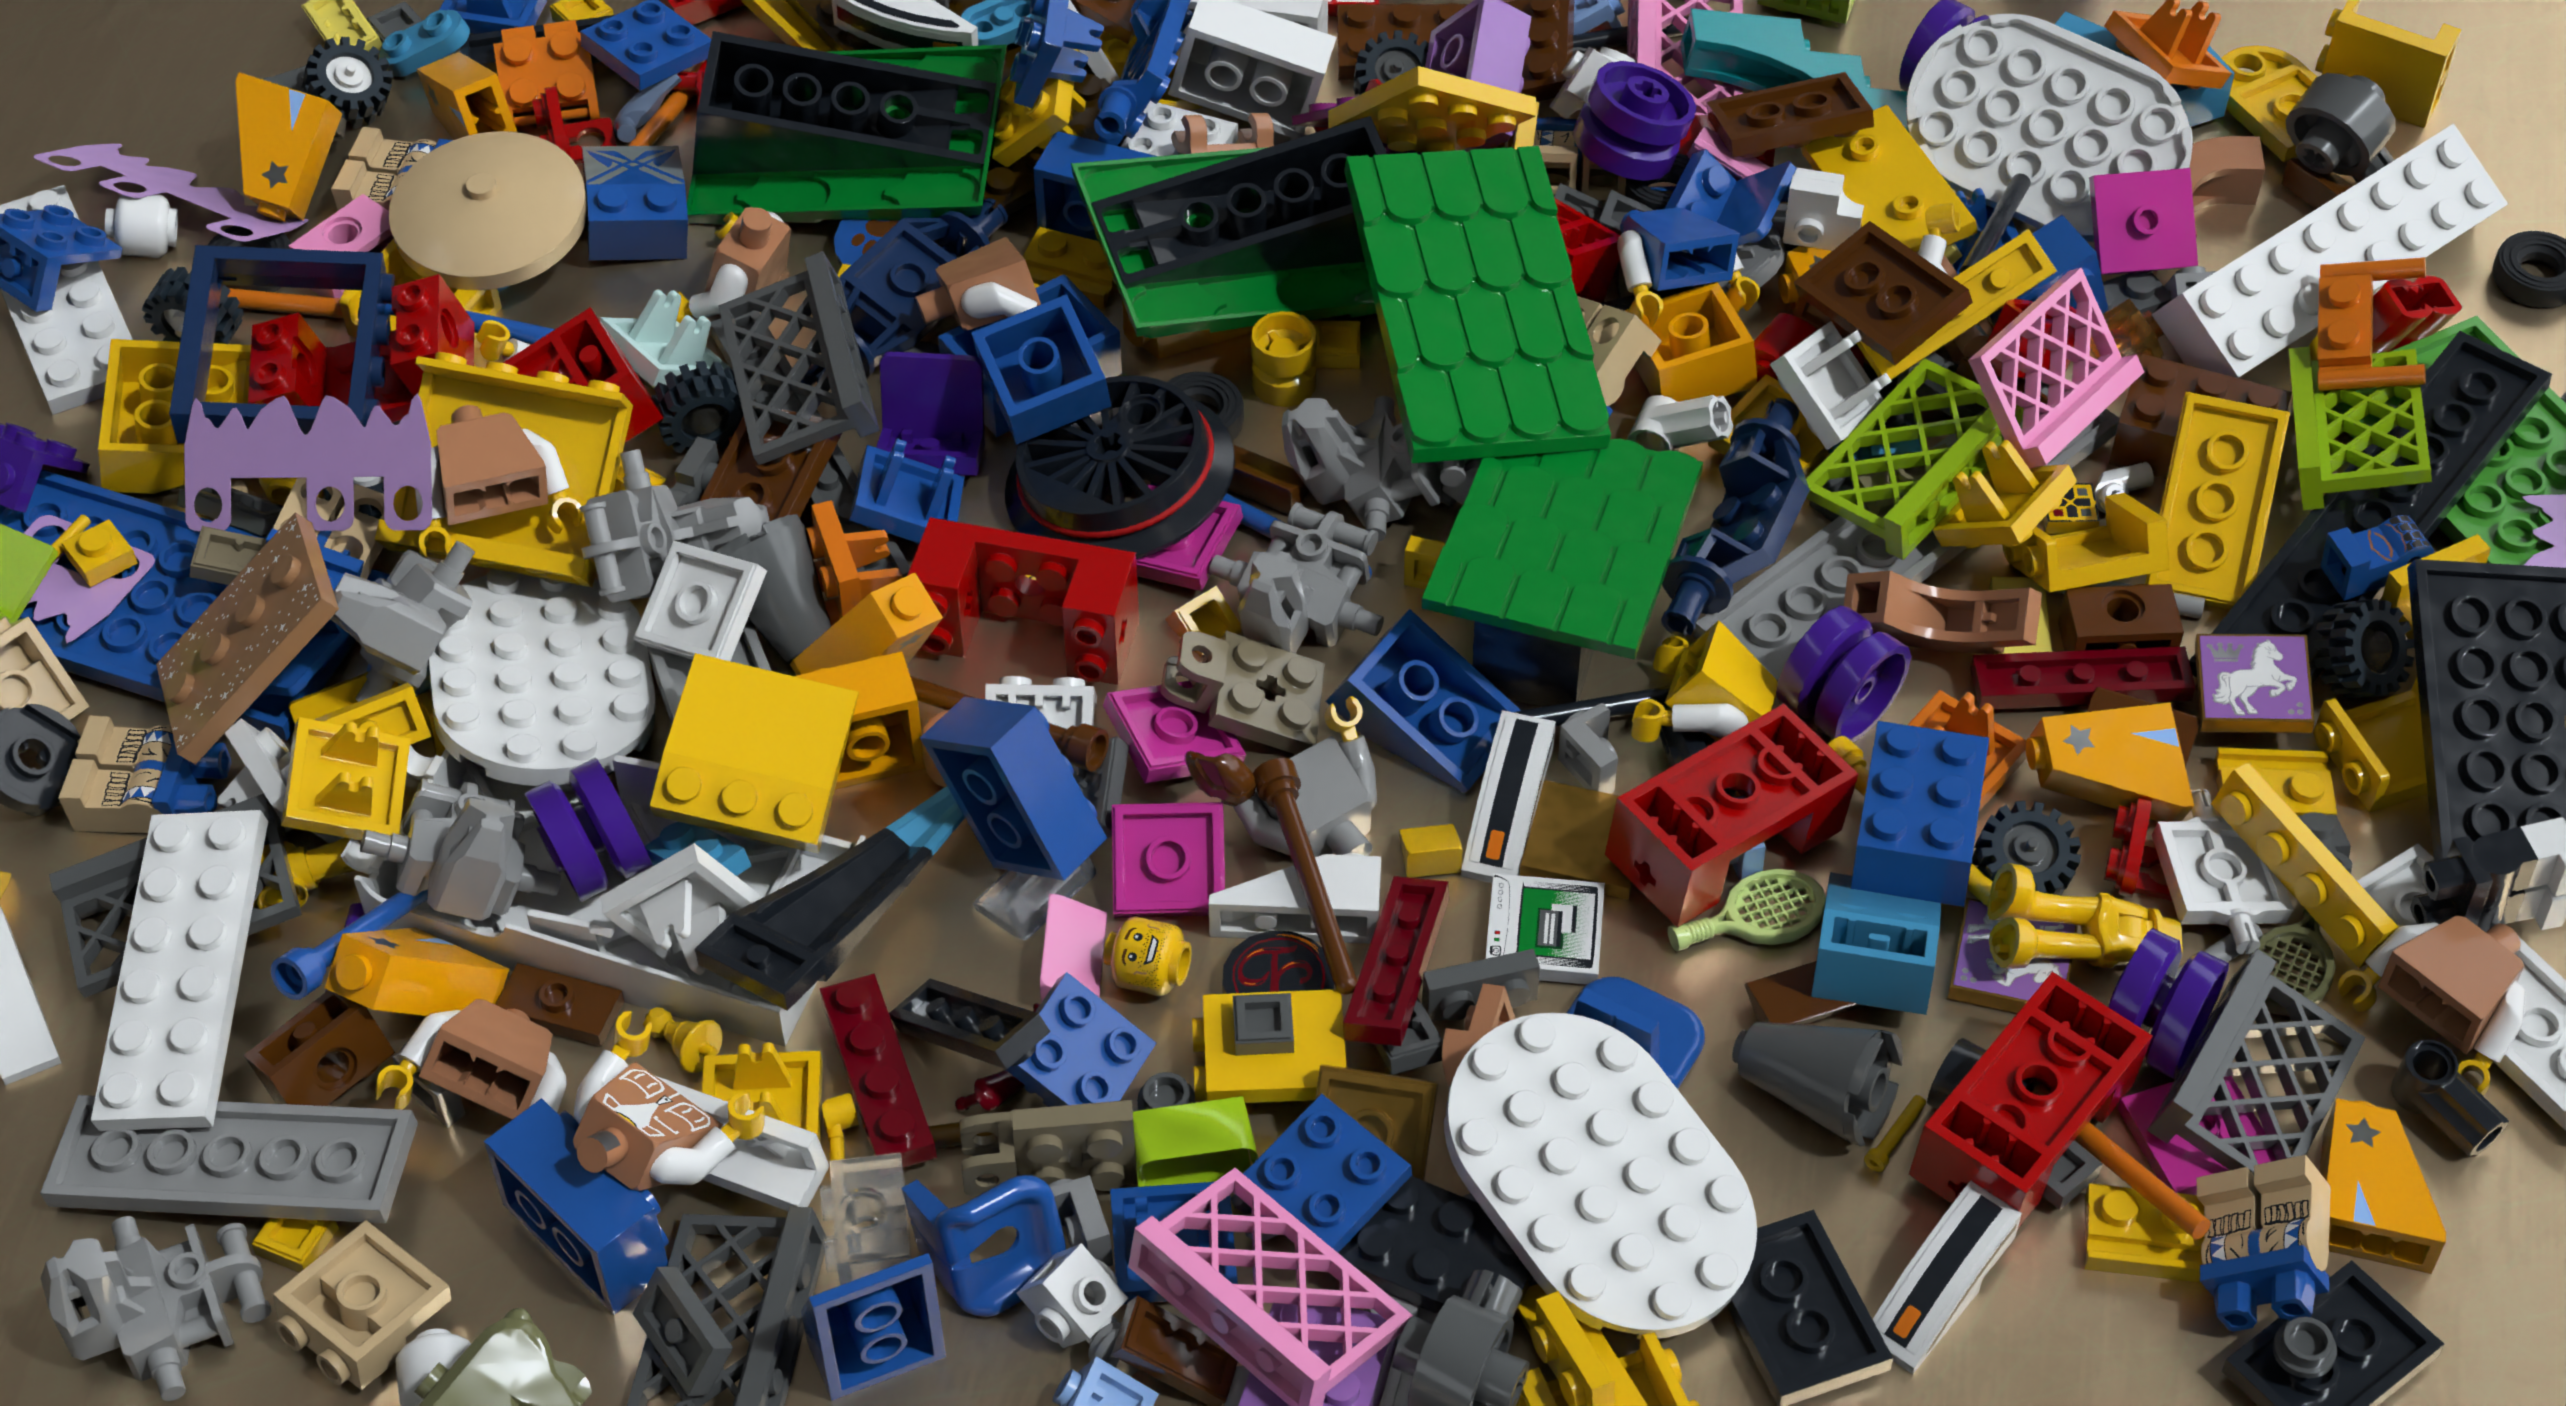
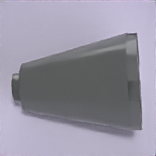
M797 514L787 515L762 525L764 531L750 537L744 533L715 551L716 553L756 563L767 570L748 619L787 664H791L800 653L831 627L805 526Z
M1755 1022L1749 1030L1744 1029L1739 1033L1733 1047L1732 1058L1735 1063H1738L1739 1075L1849 1143L1865 1146L1863 1137L1873 1140L1879 1134L1889 1116L1899 1086L1898 1083L1889 1081L1891 1064L1902 1066L1903 1050L1902 1042L1897 1034L1885 1030Z

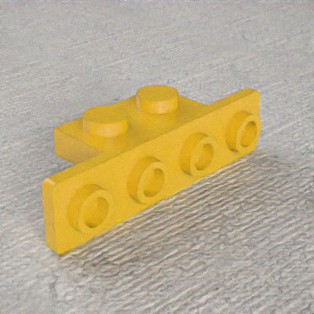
M1539 1284L1530 1286L1516 1313L1531 1335L1539 1358L1542 1362L1548 1363L1558 1379L1562 1394L1568 1405L1648 1406L1602 1332L1577 1320L1559 1291L1547 1295Z

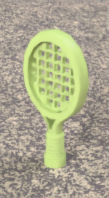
M1787 869L1759 871L1741 879L1728 892L1725 904L1716 916L1710 919L1704 917L1685 923L1678 928L1675 925L1669 926L1668 938L1676 952L1687 949L1692 944L1711 939L1715 934L1722 933L1734 935L1756 944L1777 945L1793 942L1809 934L1821 922L1826 897L1823 888L1812 877L1799 871ZM1789 885L1791 889L1785 890L1784 886ZM1779 888L1781 892L1775 893L1774 890ZM1769 891L1771 895L1765 896L1764 893ZM1800 891H1803L1805 894H1804V895H1800L1799 892H1800ZM1794 893L1796 897L1790 898L1789 895ZM1759 895L1761 898L1755 900L1754 896ZM1784 897L1786 900L1780 902L1779 898ZM1749 898L1751 902L1745 903L1743 899ZM1809 899L1811 902L1805 904L1804 900ZM1774 900L1776 904L1770 905L1768 901ZM1799 902L1801 906L1795 907L1794 903ZM1764 903L1766 907L1760 908L1759 904ZM1789 905L1791 909L1785 910L1784 906ZM1754 906L1756 910L1750 911L1749 907ZM1779 908L1781 912L1775 913L1774 909ZM1744 909L1745 913L1740 915L1738 911ZM1804 910L1806 914L1800 915L1799 911ZM1769 911L1771 915L1765 917L1764 913ZM1794 913L1796 917L1790 919L1789 915ZM1759 915L1760 919L1755 920L1753 916ZM1784 917L1785 921L1780 922L1778 918ZM1749 918L1751 922L1746 923L1743 919ZM1774 920L1776 924L1770 925L1768 921ZM1764 923L1766 927L1760 928L1759 924Z

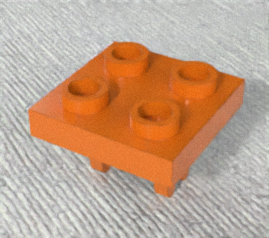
M2166 0L2153 15L2114 10L2105 23L2104 27L2117 38L2115 44L2122 52L2131 57L2138 58L2144 65L2159 73L2170 85H2185L2195 90H2198L2200 87L2221 89L2232 74L2207 51L2221 20V15L2214 12L2209 13L2205 19V14L2209 9L2207 2L2198 1L2191 9H2181L2177 15L2176 10L2180 5V0Z
M830 500L811 505L814 527L806 528L805 530L812 557L818 560L814 564L821 590L825 593L826 598H828L824 602L832 627L868 594L902 579L903 576L899 568L857 572V568L884 559L890 555L886 544L889 541L888 535L885 530L844 534L833 502Z
M1939 690L1908 725L1989 738L1980 811L2027 759L2026 740L1994 722V709L1991 704L1985 703L1980 709L1976 708L1974 705L1975 697L1972 693L1967 692L1958 701Z

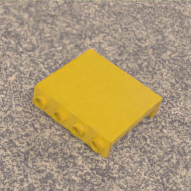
M436 352L435 359L417 356L415 364L424 371L418 395L425 414L431 448L438 446L436 430L442 425L451 424V415L459 407L465 405L477 406L481 410L483 417L505 412L515 418L521 429H529L549 441L555 447L569 488L565 489L567 497L574 498L581 506H584L591 498L614 492L621 462L620 453H623L633 405L625 395L619 393V386L600 380H589L588 387L568 383V377L550 371H538L537 377L517 374L518 369L516 367L494 361H488L486 368L466 365L467 359L445 352ZM404 486L395 494L394 510L402 520L411 521L418 517L415 488L411 486ZM548 495V504L454 525L448 526L446 517L440 518L441 527L450 535L452 547L456 541H459L475 551L468 565L593 588L596 575L594 558L584 559L581 549L591 546L584 514L576 528L570 513L563 510L557 511L563 529L560 534L554 533L547 524V515L553 506L550 495ZM379 519L374 540L388 550L404 553L407 549H412L420 553L418 542L423 530H392L386 525L385 520ZM432 538L426 542L427 557L441 560L446 558L445 543L441 539Z

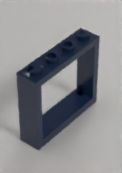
M195 245L169 412L177 443L185 444L192 404L195 398L202 404L205 418H208L215 428L220 427L232 408H237L246 428L249 429L260 410L268 405L205 402L222 285L362 290L348 407L351 408L362 426L366 427L374 406H380L379 399H374L375 387L383 388L385 384V358L379 357L380 346L389 345L391 332L390 316L384 314L386 304H392V287L394 286L395 275L386 274L383 253ZM290 405L301 431L305 435L308 434L320 406Z

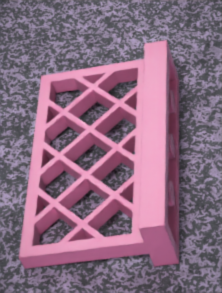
M1628 0L1627 56L1633 58L1636 63H1642L1661 70L1674 78L1661 64L1672 58L1684 69L1680 46L1681 40L1674 43L1662 32V29L1673 24L1684 34L1687 19L1684 16L1690 14L1691 8L1714 11L1707 5L1710 1L1729 3V12L1743 14V0H1684L1686 3L1677 9L1672 7L1666 0ZM1685 73L1674 78L1682 85L1695 79L1709 92L1699 99L1692 95L1697 106L1695 115H1708L1706 102L1743 94L1742 87L1729 83L1719 85L1715 80L1686 76Z
M2082 267L2068 271L1968 360L2004 440L2011 442L2029 469L2047 465L2144 373L2137 354L2121 357ZM2070 290L2077 303L2076 314L2069 311ZM2045 313L2053 317L2052 336L2044 333ZM2068 325L2075 328L2074 348L2067 345ZM2020 336L2028 339L2027 359L2019 356ZM2091 337L2100 354L2098 359L2089 356ZM2043 347L2051 351L2050 370L2042 367ZM1994 358L2002 362L2001 382H1999L1990 363ZM2066 359L2073 362L2072 382L2065 379ZM2018 370L2026 373L2024 393L2017 391ZM2041 381L2049 385L2047 405L2040 402ZM2016 405L2023 407L2022 429L2015 417Z
M1236 1168L1226 1173L1159 1222L1155 1217L1151 1216L1134 1229L1128 1267L1289 1406H1323L1326 1393L1399 1336L1406 1323L1413 1316ZM1231 1193H1234L1251 1207L1252 1216L1218 1214V1203ZM1182 1229L1209 1230V1247L1188 1246L1175 1234ZM1218 1231L1252 1233V1250L1218 1248ZM1261 1234L1285 1235L1295 1244V1253L1262 1251ZM1219 1265L1253 1267V1285L1232 1284L1219 1273ZM1262 1268L1296 1270L1297 1288L1263 1286ZM1306 1271L1329 1272L1340 1281V1290L1306 1288ZM1263 1303L1297 1305L1298 1323L1277 1322L1263 1310ZM1307 1305L1341 1307L1342 1326L1308 1324ZM1351 1308L1373 1309L1387 1321L1378 1328L1351 1326ZM1308 1341L1342 1343L1343 1356L1329 1366L1308 1348Z

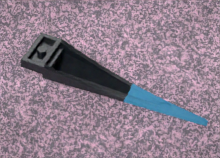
M947 786L901 818L823 866L733 912L695 948L698 965L788 1011L817 981L827 982L965 819Z

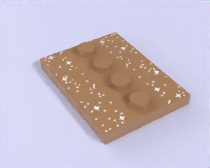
M296 512L156 664L177 754L195 765L339 610L313 524Z

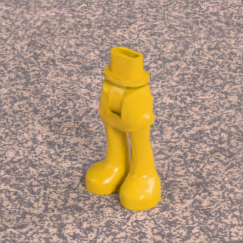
M2003 864L1995 875L1990 890L1987 913L1989 919L2000 922L1990 932L1989 947L1994 961L2001 968H2025L2032 959L2040 958L2076 959L2088 961L2092 966L2101 968L2125 966L2131 960L2147 932L2152 928L2180 940L2181 952L2183 953L2180 920L2162 917L2158 909L2145 908L2129 901L2114 898L2108 893H2098L2095 897H2078L2035 891L2036 886L2031 870L2020 864ZM2029 921L2080 925L2082 934L2035 929Z

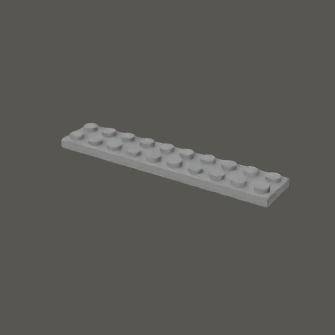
M2041 381V392L2048 397L2049 385ZM1985 408L1983 411H1981L1980 413H1978L1976 416L1982 415L1988 408ZM2105 409L2044 466L2069 464L2072 469L2116 435L2120 418ZM1950 434L1935 446L1946 443L1948 447H1951L1957 441L1956 435ZM1863 502L1864 509L1871 512L1865 502ZM1839 516L1733 594L1727 608L1719 613H1708L1699 619L1695 624L1693 637L1698 639L1719 620L1778 682L1787 659L1809 628L1828 611L1844 605L1848 574L1893 571L1910 580L1921 583L1967 547H1941L1932 529L1904 560H1901L1886 552L1885 539Z

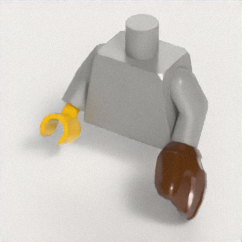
M1353 696L1346 699L1350 721L1346 722L1339 719L1333 703L1325 711V723L1331 730L1341 734V741L1337 742L1333 736H1330L1290 758L1295 763L1301 781L1296 803L1315 857L1333 853L1336 855L1358 853L1369 856L1372 851V844L1365 835L1371 829V811L1377 804L1376 773L1364 735H1358L1355 725L1362 718L1363 710L1360 702ZM1194 751L1186 752L1184 760L1189 773L1200 790L1209 797H1217L1221 799L1223 804L1232 806L1256 844L1287 855L1290 854L1275 808L1270 807L1267 802L1259 798L1255 777L1239 758L1228 753L1218 755L1217 757H1209Z

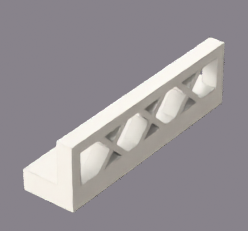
M658 1077L723 1124V1126L728 1122L727 1101ZM748 1109L745 1115H751L755 1111ZM765 1115L762 1133L750 1140L737 1138L733 1142L735 1149L702 1180L788 1211L789 1206H809L830 1166L816 1133Z

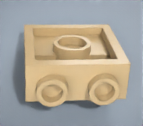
M6 617L0 618V710L10 707L9 709L23 708L26 704H40L59 712L68 720H71L90 706L31 619L26 617L10 624ZM20 748L18 749V755L22 753Z
M365 1220L273 1294L278 1318L275 1328L281 1339L291 1349L299 1351L304 1346H308L318 1355L316 1358L318 1366L330 1381L341 1385L348 1379L362 1390L396 1362L398 1353L407 1344L406 1337L451 1301L450 1286Z

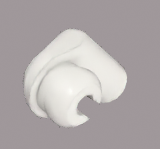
M2147 462L2103 472L2094 489L2097 509L2106 514L2105 496L2126 493L2128 495L2131 491L2151 487L2154 483L2151 466Z

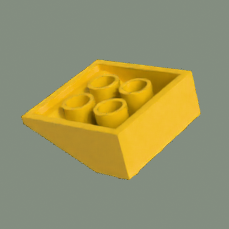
M111 339L98 445L101 488L120 493L156 494L185 485V444L177 443L169 414L180 342ZM213 344L205 402L248 403L251 345Z
M695 653L656 778L650 802V808L654 816L819 854L859 691Z

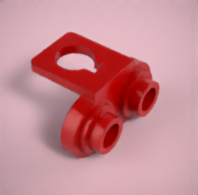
M556 86L544 88L545 93H540L541 98L532 100L537 128L547 126L548 134L539 135V138L558 146L572 158L575 164L583 163L582 147L579 145L570 146V142L578 141L586 133L596 132L604 136L605 141L601 146H617L612 121L608 117L564 125Z
M2138 798L2136 803L2131 802L2130 807L2119 805L2112 838L2122 840V850L2110 848L2104 880L2114 882V888L2119 889L2118 895L2132 898L2134 893L2172 901L2168 885L2159 884L2148 873L2139 872L2140 867L2149 869L2153 865L2161 864L2156 848L2144 846L2152 801Z

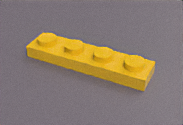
M2028 229L1953 278L1969 289L1973 303L1898 364L1893 365L1862 341L1856 344L1878 377L1887 373L1892 380L2003 308L2006 301L2020 297L2052 276L2057 270Z
M2249 763L2233 769L2211 805L2358 968L2367 965L2365 960L2399 928L2398 925Z

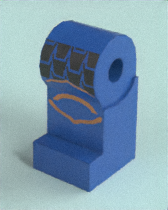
M2400 515L2386 520L2377 527L2354 534L2351 533L2348 527L2329 532L2320 567L2345 601L2385 587L2390 571L2412 563L2415 559H2421L2433 554L2434 549L2415 522L2409 516ZM2343 567H2346L2345 575L2342 572Z

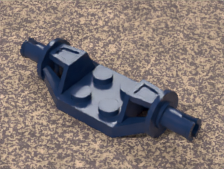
M985 199L981 215L967 217L959 212L948 211L939 218H902L840 275L866 379L873 374L875 367L880 365L884 353L908 350L915 346L942 320L940 319L926 325L915 297L941 287L935 272L937 267L990 244L988 238L1008 221L1007 212L1001 204L991 213L989 212L996 204V200ZM938 239V242L941 245V247L933 241ZM812 364L800 382L813 386L815 383H818L826 368Z
M1776 398L1774 402L1771 400L1766 408L1763 419H1745L1736 425L1730 438L1731 447L1718 467L1726 491L1723 501L1713 513L1714 520L1709 529L1682 539L1675 557L1670 560L1662 582V587L1672 599L1667 611L1664 612L1661 618L1663 627L1669 633L1679 637H1686L1687 634L1691 635L1701 613H1719L1728 607L1734 594V583L1776 562L1810 491L1799 461L1801 456L1800 445L1795 436L1790 432L1799 417V410L1791 401L1784 398Z

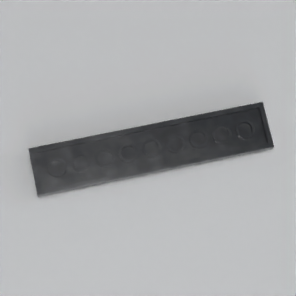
M2459 331L2426 371V384L2420 385L2432 482L2326 493L2324 495V508L2313 509L2211 634L2307 635L2312 685L2325 669V667L2316 668L2314 659L2322 656L2321 650L2313 649V640L2322 639V635L2315 631L2317 624L2327 622L2322 615L2327 610L2334 609L2333 605L2338 603L2371 599L2380 600L2385 589L2383 587L2344 601L2320 567L2328 533L2348 527L2351 533L2354 534L2377 527L2395 516L2406 515L2415 522L2428 540L2549 388L2552 373ZM2403 399L2397 407L2406 402V400ZM2396 426L2387 434L2400 439L2410 431ZM2371 444L2362 452L2375 457L2385 449ZM2402 456L2391 463L2395 467L2418 464ZM2350 464L2344 472L2356 471L2360 467ZM2346 567L2342 568V572L2344 575L2346 573ZM2194 654L2189 663L2193 676L2197 678L2196 655Z

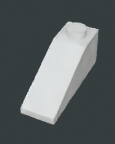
M1347 853L1344 855L1324 854L1315 857L1344 943L1370 944L1379 920L1381 856ZM1294 865L1210 894V937L1247 939L1250 936L1267 931H1292L1320 942Z

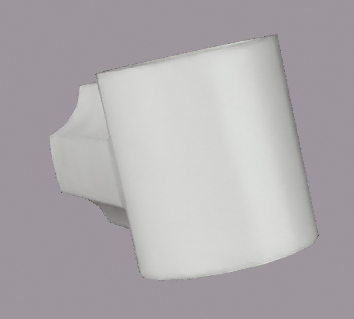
M1654 395L1647 398L1643 403L1630 431L1628 440L1636 442L1646 449L1672 451L1674 448L1727 439L1733 429L1731 407L1724 396L1716 397L1710 395L1677 402L1670 397Z

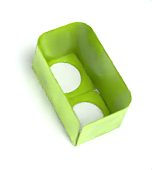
M1243 1096L1133 1111L1138 1187L1215 1182L1233 1168L1238 1169L1243 1174L1251 1166L1248 1149L1252 1164L1258 1159Z

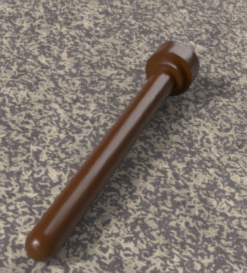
M910 675L917 699L920 702L943 710H950L963 697H972ZM1049 723V732L1058 749L1061 750V754L1069 760L1071 765L1090 772L1096 771L1101 766L1109 747V735L1106 730L1086 723L1079 726L1072 725L1068 729Z
M1288 758L1268 760L1260 764L1253 772L1258 796L1261 800L1267 802L1270 807L1275 808L1335 988L1341 994H1351L1354 992L1357 978L1296 803L1301 781L1295 763Z

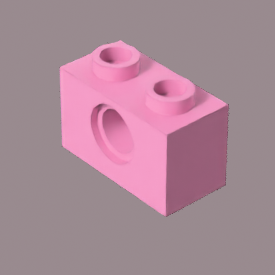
M362 194L288 245L289 249L381 253L394 239L389 224V211ZM310 288L321 297L341 298L345 291Z

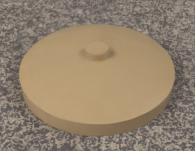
M506 131L485 132L465 136L432 150L419 159L403 175L393 192L389 206L390 229L403 260L424 278L440 274L448 287L463 290L502 288L526 281L541 274L560 261L571 250L579 239L588 216L587 193L584 182L572 158L558 146L547 140L525 133Z

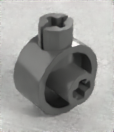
M2326 73L2316 77L2285 120L2287 133L2296 146L2298 159L2307 168L2319 174L2334 172L2339 175L2352 176L2359 183L2395 160L2385 147L2396 130L2395 117L2385 102L2383 90L2374 81L2364 76L2354 75L2349 77L2343 74Z
M1473 1270L1462 1296L1453 1295L1448 1298L1439 1311L1434 1323L1415 1316L1409 1319L1399 1338L1392 1364L1394 1369L1413 1376L1408 1394V1406H1516L1524 1388L1530 1365L1529 1361L1508 1353L1513 1336L1514 1321L1512 1317L1523 1295L1521 1288L1502 1275L1498 1276L1494 1287H1492L1491 1281L1494 1272Z

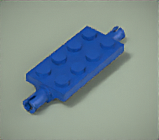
M1190 0L1134 1L1130 22L1137 41L1129 52L1120 80L1113 81L1109 87L1101 92L1098 99L1100 111L1094 121V128L1099 135L1098 141L1118 146L1125 135L1132 139L1146 117L1143 111L1149 102L1152 101L1157 104L1165 93L1171 81L1168 76L1179 57L1176 53L1186 36L1183 31L1193 15V12L1188 10Z

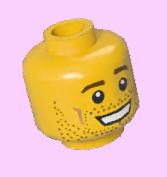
M1131 917L1123 923L1118 932L1112 931L1108 935L1104 946L1103 961L1105 965L1111 966V975L1118 987L1156 996H1165L1175 985L1181 986L1184 983L1190 968L1192 948L1190 942L1184 941V936L1178 926L1140 917Z

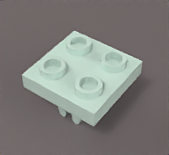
M655 290L639 318L600 317V321L623 351L634 371L639 374L640 381L652 389L656 387L658 382L667 385L664 376L670 371L676 376L680 375L679 366L688 364L689 370L696 369L697 361H705L708 369H710L713 361L721 363L723 370L729 367L706 347L711 322L705 316L699 317L697 322L689 315H686L681 323L676 321L682 297L675 290H671L667 296L661 290Z

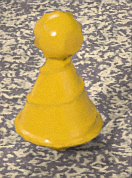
M655 1007L645 1014V1020L642 1024L644 1028L651 1022V1036L658 1039L665 1037L666 1041L672 1046L674 1054L679 1058L682 1069L688 1073L703 1071L704 1056L718 1055L723 1041V1032L720 1025L714 1020L675 1022L671 1012L659 1007Z

